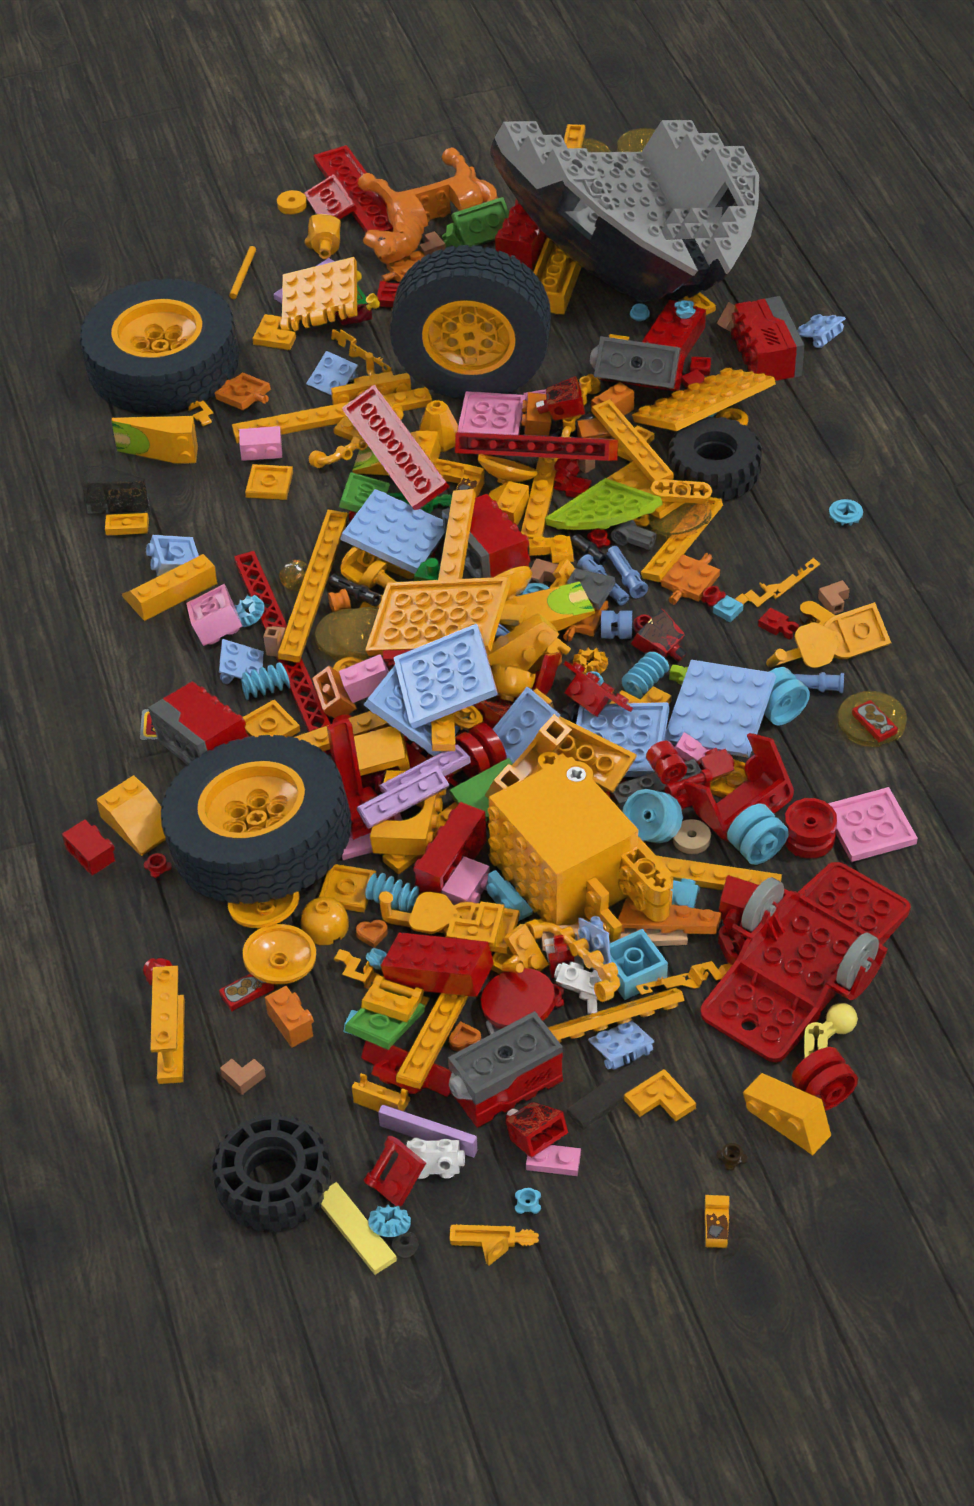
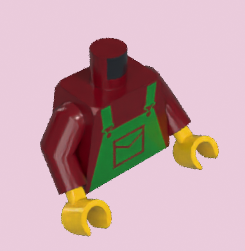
M357 270V282H358V281L361 280L362 275H361V273ZM357 284V316L351 318L347 316L346 319H341L339 311H336L335 317H337L342 325L371 320L372 308L377 309L380 306V302L374 293L366 297Z

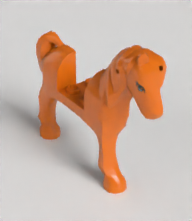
M452 147L443 152L442 160L446 165L454 167L456 173L454 177L434 184L396 192L388 186L386 180L376 179L373 174L365 173L359 178L358 185L363 191H373L384 199L387 204V214L389 222L393 226V232L368 230L363 238V243L374 249L376 256L381 262L390 264L411 255L418 248L424 233V227L428 226V222L431 219L445 217L451 213L450 201L461 211L483 202L486 203L498 199L495 187L485 180L476 178L474 167H469L466 164L465 158Z

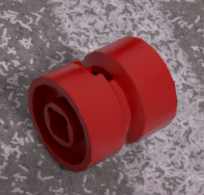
M657 742L646 753V760L652 769L655 770L662 784L672 781L674 783L678 782L685 776L687 766L671 742Z

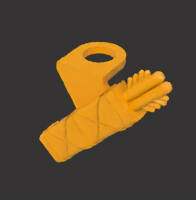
M456 1224L450 1227V1244L455 1246H482L488 1266L506 1253L509 1247H515V1242L522 1246H531L539 1241V1234L534 1233L531 1229L529 1231L528 1229H522L520 1232H515V1227Z

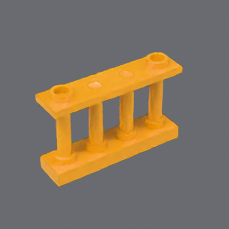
M178 966L153 967L151 1053L158 1052V1084L181 1083L184 1078L185 999L184 995H178Z

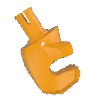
M312 215L308 223V236L305 239L307 248L314 249L322 259H328L339 249L341 221L331 215Z
M355 546L346 553L342 560L341 574L358 585H365L371 589L378 584L386 589L388 582H397L385 573L388 563L372 555V559L369 561L367 558L369 553Z

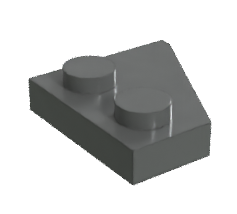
M576 568L567 581V584L580 581L589 601L593 603L596 610H600L616 584L615 577Z

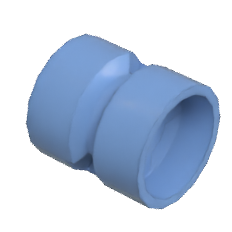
M601 610V638L613 639L615 635H618L620 639H632V611H620L618 614H615L614 611ZM618 622V627L611 626V623Z

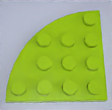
M605 478L545 517L546 525L556 529H607L610 526L653 513L656 508L663 504L659 496Z

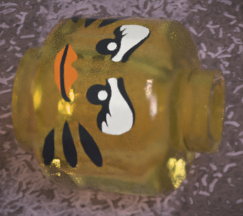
M299 559L290 560L279 574L282 585L291 591L300 590L308 568L307 564Z

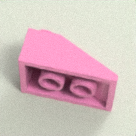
M225 584L186 603L191 625L203 646L207 644L212 645L218 642L220 637L226 634L232 635L242 627L240 617Z

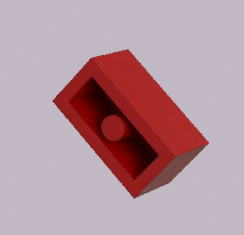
M86 820L81 821L62 833L65 849L91 875L96 874L115 861L113 853L115 848L108 838L104 839L99 829L95 825L91 826Z

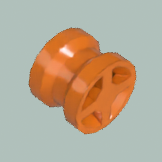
M346 589L340 590L339 593H328V600L333 614L338 613L341 609H351Z

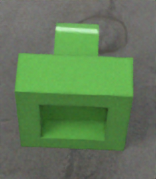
M455 224L447 225V231L442 235L446 248L451 245L455 246V248L463 245Z

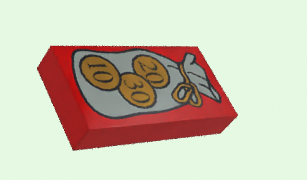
M871 700L852 709V715L878 742L897 734L898 728Z
M249 974L219 990V994L232 1012L274 990V984L263 982Z

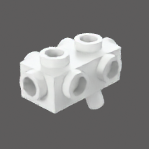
M570 962L569 965L565 963L558 964L554 974V978H557L558 986L580 993L579 998L587 1001L588 1015L597 1012L598 998L595 995L594 985L602 981L598 976V972L596 970H593L592 973L585 971L582 965Z
M413 1138L412 1141H407V1147L426 1162L418 1179L426 1178L429 1174H440L442 1178H451L455 1174H459L460 1166H465V1152L460 1150L459 1140L441 1139L439 1141H425Z

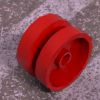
M480 722L469 728L468 733L463 732L455 736V745L458 744L470 756L471 763L462 767L463 772L469 778L507 759L501 740L486 723Z
M804 798L791 804L785 813V826L788 828V837L785 842L787 849L796 856L803 858H818L830 852L835 843V831L837 828V814L833 807L825 801L816 798Z
M825 1047L804 1058L792 1073L791 1081L797 1089L822 1099L824 1110L826 1111L848 1098L858 1084V1077L851 1067L845 1064L844 1058L836 1048Z

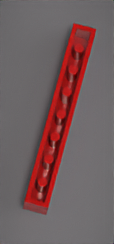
M455 432V453L612 461L617 460L618 439Z

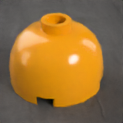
M492 664L491 667L497 693L501 694L500 699L514 702V697L518 698L526 687L532 689L536 674L511 667L503 668L496 664Z
M318 897L305 906L301 915V930L306 932L315 944L330 945L333 944V940L339 937L341 940L345 937L349 928V919L344 906L339 901L331 897Z

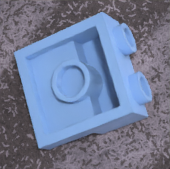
M152 535L151 541L146 547L147 556L152 557L151 570H156L157 576L199 556L193 537Z

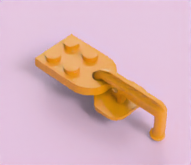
M874 602L833 616L823 626L813 622L799 627L794 636L798 648L786 652L783 649H777L767 659L766 665L768 667H775L802 658L808 667L818 668L829 664L833 657L849 659L887 646L891 641Z
M383 891L379 895L381 915L385 922L411 927L414 931L428 934L441 932L444 933L445 937L451 917L475 920L480 905L473 902H462L453 905L444 894L424 892L417 897L412 913L391 909L393 895L390 892ZM505 908L495 948H490L492 952L508 954L509 947L504 937L516 928L520 917L519 910Z

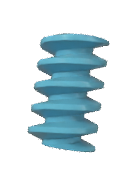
M656 652L646 653L622 677V685L625 691L638 699L642 698L643 694H646L648 689L652 688L654 683H657L659 678H662L664 673L668 672L669 664L663 656Z
M280 662L276 664V669L273 665H269L267 671L264 667L259 668V674L255 669L251 670L250 676L247 672L242 673L241 683L246 700H249V693H252L257 698L259 690L263 696L266 695V688H269L271 693H274L275 686L282 691L284 683L290 689L287 671Z
M374 873L366 886V898L369 900L374 899L375 902L380 903V893L383 891L390 892L393 895L391 908L410 913L419 895V887L415 886L410 891V883L407 882L402 888V880H397L394 885V877L390 876L385 881V873H381L378 878Z

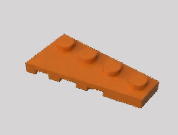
M627 897L618 920L622 924L621 932H624L625 928H636V931L643 929L645 933H647V929H661V933H671L680 929L685 934H716L721 921V913L709 909L690 908L685 905H671L669 917L664 921L655 922L649 919L642 911H638L632 899Z

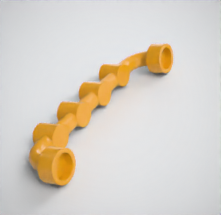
M588 374L579 379L585 405L587 403V393L596 394L600 392L601 383L593 374ZM581 415L563 419L564 429L561 437H570V433L576 429L575 421Z
M393 402L389 403L399 419L402 420L404 416L402 406ZM355 436L352 438L351 443L345 447H337L336 452L330 456H326L321 451H313L309 456V463L314 467L322 468L340 459L349 460L353 455L352 451L355 449L365 450L368 445L362 436Z
M536 919L525 923L534 940L541 938L543 932H550L555 936L563 935L564 943L569 947L573 956H580L587 968H594L598 972V976L602 980L594 985L595 995L598 1000L604 1002L614 997V992L620 986L616 964L610 962L604 965L602 953L599 950L589 952V943L585 938L575 940V932L572 927L568 926L562 929L553 923H539Z

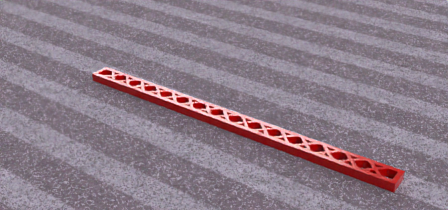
M255 551L234 556L235 564L249 596L255 595L263 603L270 605L269 608L264 607V612L260 618L264 631H266L267 627L272 626L287 628L285 619ZM253 561L250 566L242 564L245 562ZM250 576H257V579H251ZM257 589H260V590H263L264 592H263L262 594H260V593H257L256 590H257ZM270 617L277 619L275 622L268 621ZM277 656L278 663L280 662L287 671L290 691L307 731L319 729L313 726L315 722L323 724L321 728L331 725L322 709L318 694L302 658L300 663L294 662L296 664L292 667L287 665L289 661L278 659ZM295 676L303 678L300 682L293 680ZM304 691L309 693V695L305 697L300 695V693ZM310 706L316 708V710L313 713L307 711V708ZM329 749L324 752L328 755L331 753V750Z

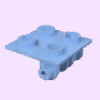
M814 315L810 321L801 325L797 331L800 337H813V345L816 348H822L843 331L844 325L841 322L846 318L837 317L836 315Z
M326 351L306 384L331 395V388L347 385L349 381H354L353 378H358L356 373L358 365Z
M222 639L219 665L222 682L229 684L234 677L242 679L243 672H247L250 676L253 669L259 674V668L263 667L264 651Z
M598 916L591 917L589 922L578 918V935L580 939L585 938L588 941L589 952L599 950L604 958L603 964L610 963L609 932L603 930V921Z
M632 1020L619 1024L608 1031L599 1032L596 1036L588 1039L606 1058L604 1064L608 1070L611 1068L615 1070L623 1066L624 1062L629 1064L630 1058L632 1061H636L641 1057L649 1055L650 1051L653 1050L652 1043H654V1040Z

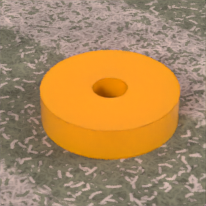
M286 191L277 197V207L284 214L300 213L307 206L306 196L300 191Z

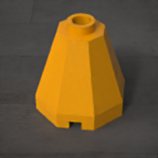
M435 400L427 404L418 431L438 432L441 452H446L455 447V432L458 431V424L448 405L443 401Z

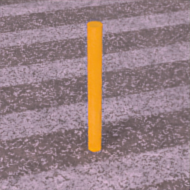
M250 246L229 294L231 299H236L256 252L254 246Z

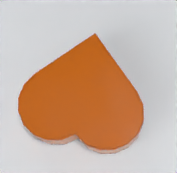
M374 920L371 923L364 921L356 926L357 938L373 948L388 933L387 924L383 920Z
M460 1021L449 1036V1046L453 1051L459 1052L480 1041L481 1033Z

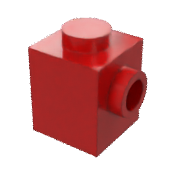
M717 748L705 752V756L697 761L701 770L708 768L711 771L713 780L727 776L735 770L733 757L731 754H728L726 748L720 751Z

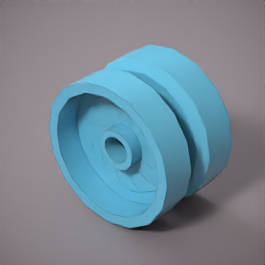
M779 667L769 671L776 675V680L764 712L765 716L775 725H783L796 718L806 707L810 696L809 689L800 680H797L788 668Z
M649 789L638 790L629 796L622 811L638 828L640 839L654 843L668 842L675 837L681 828L683 820L682 808L677 799L670 794Z
M765 804L752 805L742 811L734 819L727 832V839L740 851L750 864L755 865L772 858L780 851L788 837V828L778 818H775L773 812Z

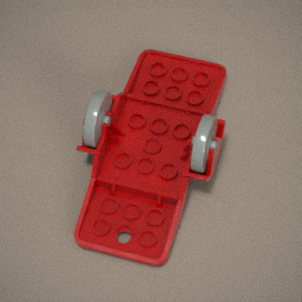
M841 862L828 864L798 892H789L784 889L782 882L773 877L764 880L750 897L744 909L740 926L736 924L732 926V930L745 937L746 941L737 960L701 1006L702 1020L770 1062L782 1061L805 1036V1028L809 1024L818 1021L821 1011L837 993L849 1000H854L868 987L886 956L888 948L884 947L883 944L910 913L911 904L902 896ZM746 1021H750L756 1027L749 1031L743 1029L741 1025Z

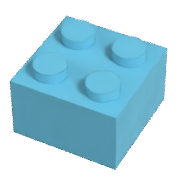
M643 929L610 943L611 962L616 964L618 968L617 976L620 979V986L617 990L624 1000L639 994L636 988L637 985L657 981L661 977L663 979L667 978L668 962Z

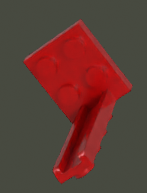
M346 718L326 727L332 760L340 772L350 808V836L354 840L372 831V827L368 829L356 810L357 807L378 795L371 786L362 788L353 728L350 720ZM393 816L387 820L395 821V818Z

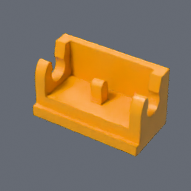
M362 1073L360 1074V1083L354 1082L352 1086L353 1102L379 1112L382 1105L404 1112L410 1101L408 1090L401 1089V1093L369 1082L367 1075Z

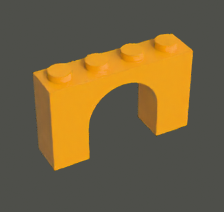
M553 714L538 731L533 741L512 765L508 764L493 780L485 796L489 799V796L538 772L539 756L545 752L555 753L562 746L572 729Z
M386 770L383 783L406 771ZM446 789L416 804L422 810L415 817L403 821L385 820L373 826L370 835L373 853L424 855L427 845L435 839L434 829H438V812H442V795L445 796Z

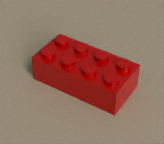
M669 300L642 342L679 347L686 352V359L705 329L706 309L693 306L695 313L690 318L683 319L677 316V308L674 307V304L679 301Z
M462 802L458 804L455 810L452 809L450 811L447 822L444 826L439 827L436 838L427 845L425 854L414 865L416 875L415 886L419 887V895L424 892L442 894L443 887L462 858L467 857L472 860L476 858L487 841L485 811Z
M398 933L381 964V969L385 980L415 989L418 987L427 992L477 997L494 965V961L487 941Z

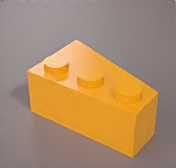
M537 613L514 627L513 631L496 638L491 652H486L489 664L491 666L496 664L503 668L511 667L528 671L558 637L559 633L552 623Z
M763 1073L743 1092L748 1111L811 1155H814L831 1137L822 1099Z

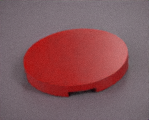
M524 968L521 973L505 971L497 975L486 985L481 996V1005L486 1019L500 1029L534 1011L544 1021L555 1006V991L550 979L540 971Z

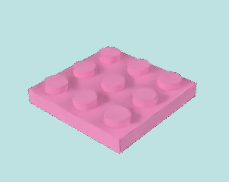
M466 391L457 432L519 435L523 414L522 401L525 400V395Z
M889 787L828 803L837 814L835 833L851 862L917 844L918 838Z

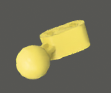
M847 1003L832 1005L826 1014L825 1023L815 1022L805 1028L804 1058L814 1052V1040H818L819 1050L828 1047V1039L835 1033L847 1034L855 1028L858 1017L852 1006Z

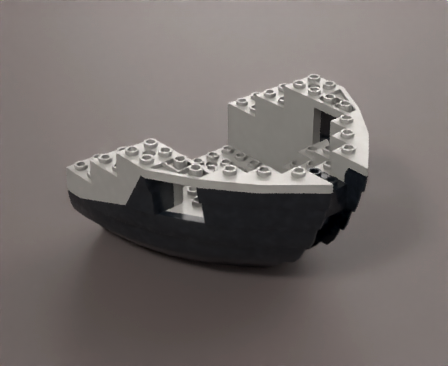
M662 120L642 152H588L586 148H567L561 135H543L536 121L503 122L492 142L490 155L499 173L529 218L544 235L569 258L593 276L618 292L628 295L637 301L646 302L652 298L658 300L666 294L669 295L671 300H679L686 296L692 298L702 290L710 289L716 282L720 283L730 272L751 237L759 201V174L744 146H724L718 133H698L692 120Z

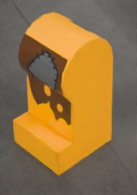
M466 464L463 478L456 490L474 489L476 493L475 498L478 497L485 484L484 468Z
M806 601L800 605L799 621L802 625L815 622L823 626L830 618L836 616L813 601Z
M705 1195V1246L727 1248L729 1196Z

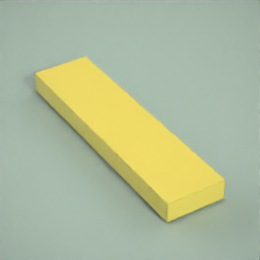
M336 1182L329 1186L328 1191L324 1192L321 1208L374 1275L396 1262V1255L380 1235L370 1229L368 1220Z

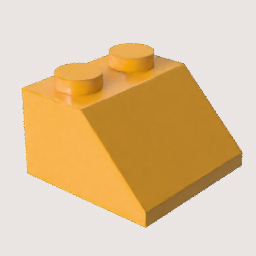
M508 481L490 491L489 496L497 502L503 512L507 513L509 520L518 525L527 509L529 486Z

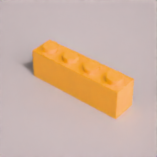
M202 554L128 592L122 593V597L145 621L216 585L215 566Z

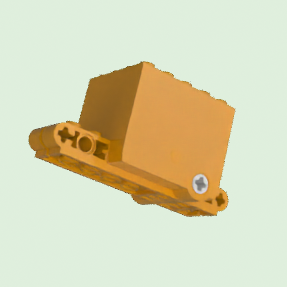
M545 752L538 758V772L489 796V859L494 866H498L505 880L510 881L515 886L516 891L527 900L533 912H537L543 922L553 923L558 926L572 925L579 921L578 918H585L584 908L587 881L594 877L609 892L608 907L629 896L637 910L642 911L652 921L661 922L669 917L670 906L672 905L671 889H673L674 875L640 839L638 828L595 783L593 771L587 764L575 761L573 757L567 758L563 753L557 755L554 752Z

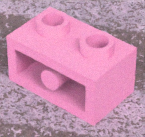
M280 426L239 429L242 461L282 458Z
M380 654L340 670L339 673L343 686L352 703L369 697L389 673V670Z
M463 857L443 887L442 894L446 895L453 905L462 902L479 903L482 892L487 890L486 885L488 884V874L490 873L489 866Z

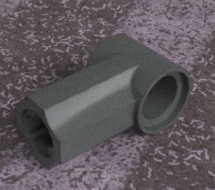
M630 520L617 524L611 533V538L618 545L623 546L631 543L651 550L656 540V533L637 527L636 523Z

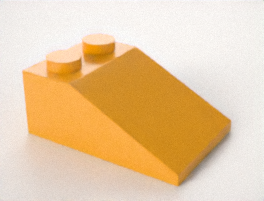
M134 775L96 799L100 817L141 856L166 840L161 824L162 807L149 789Z

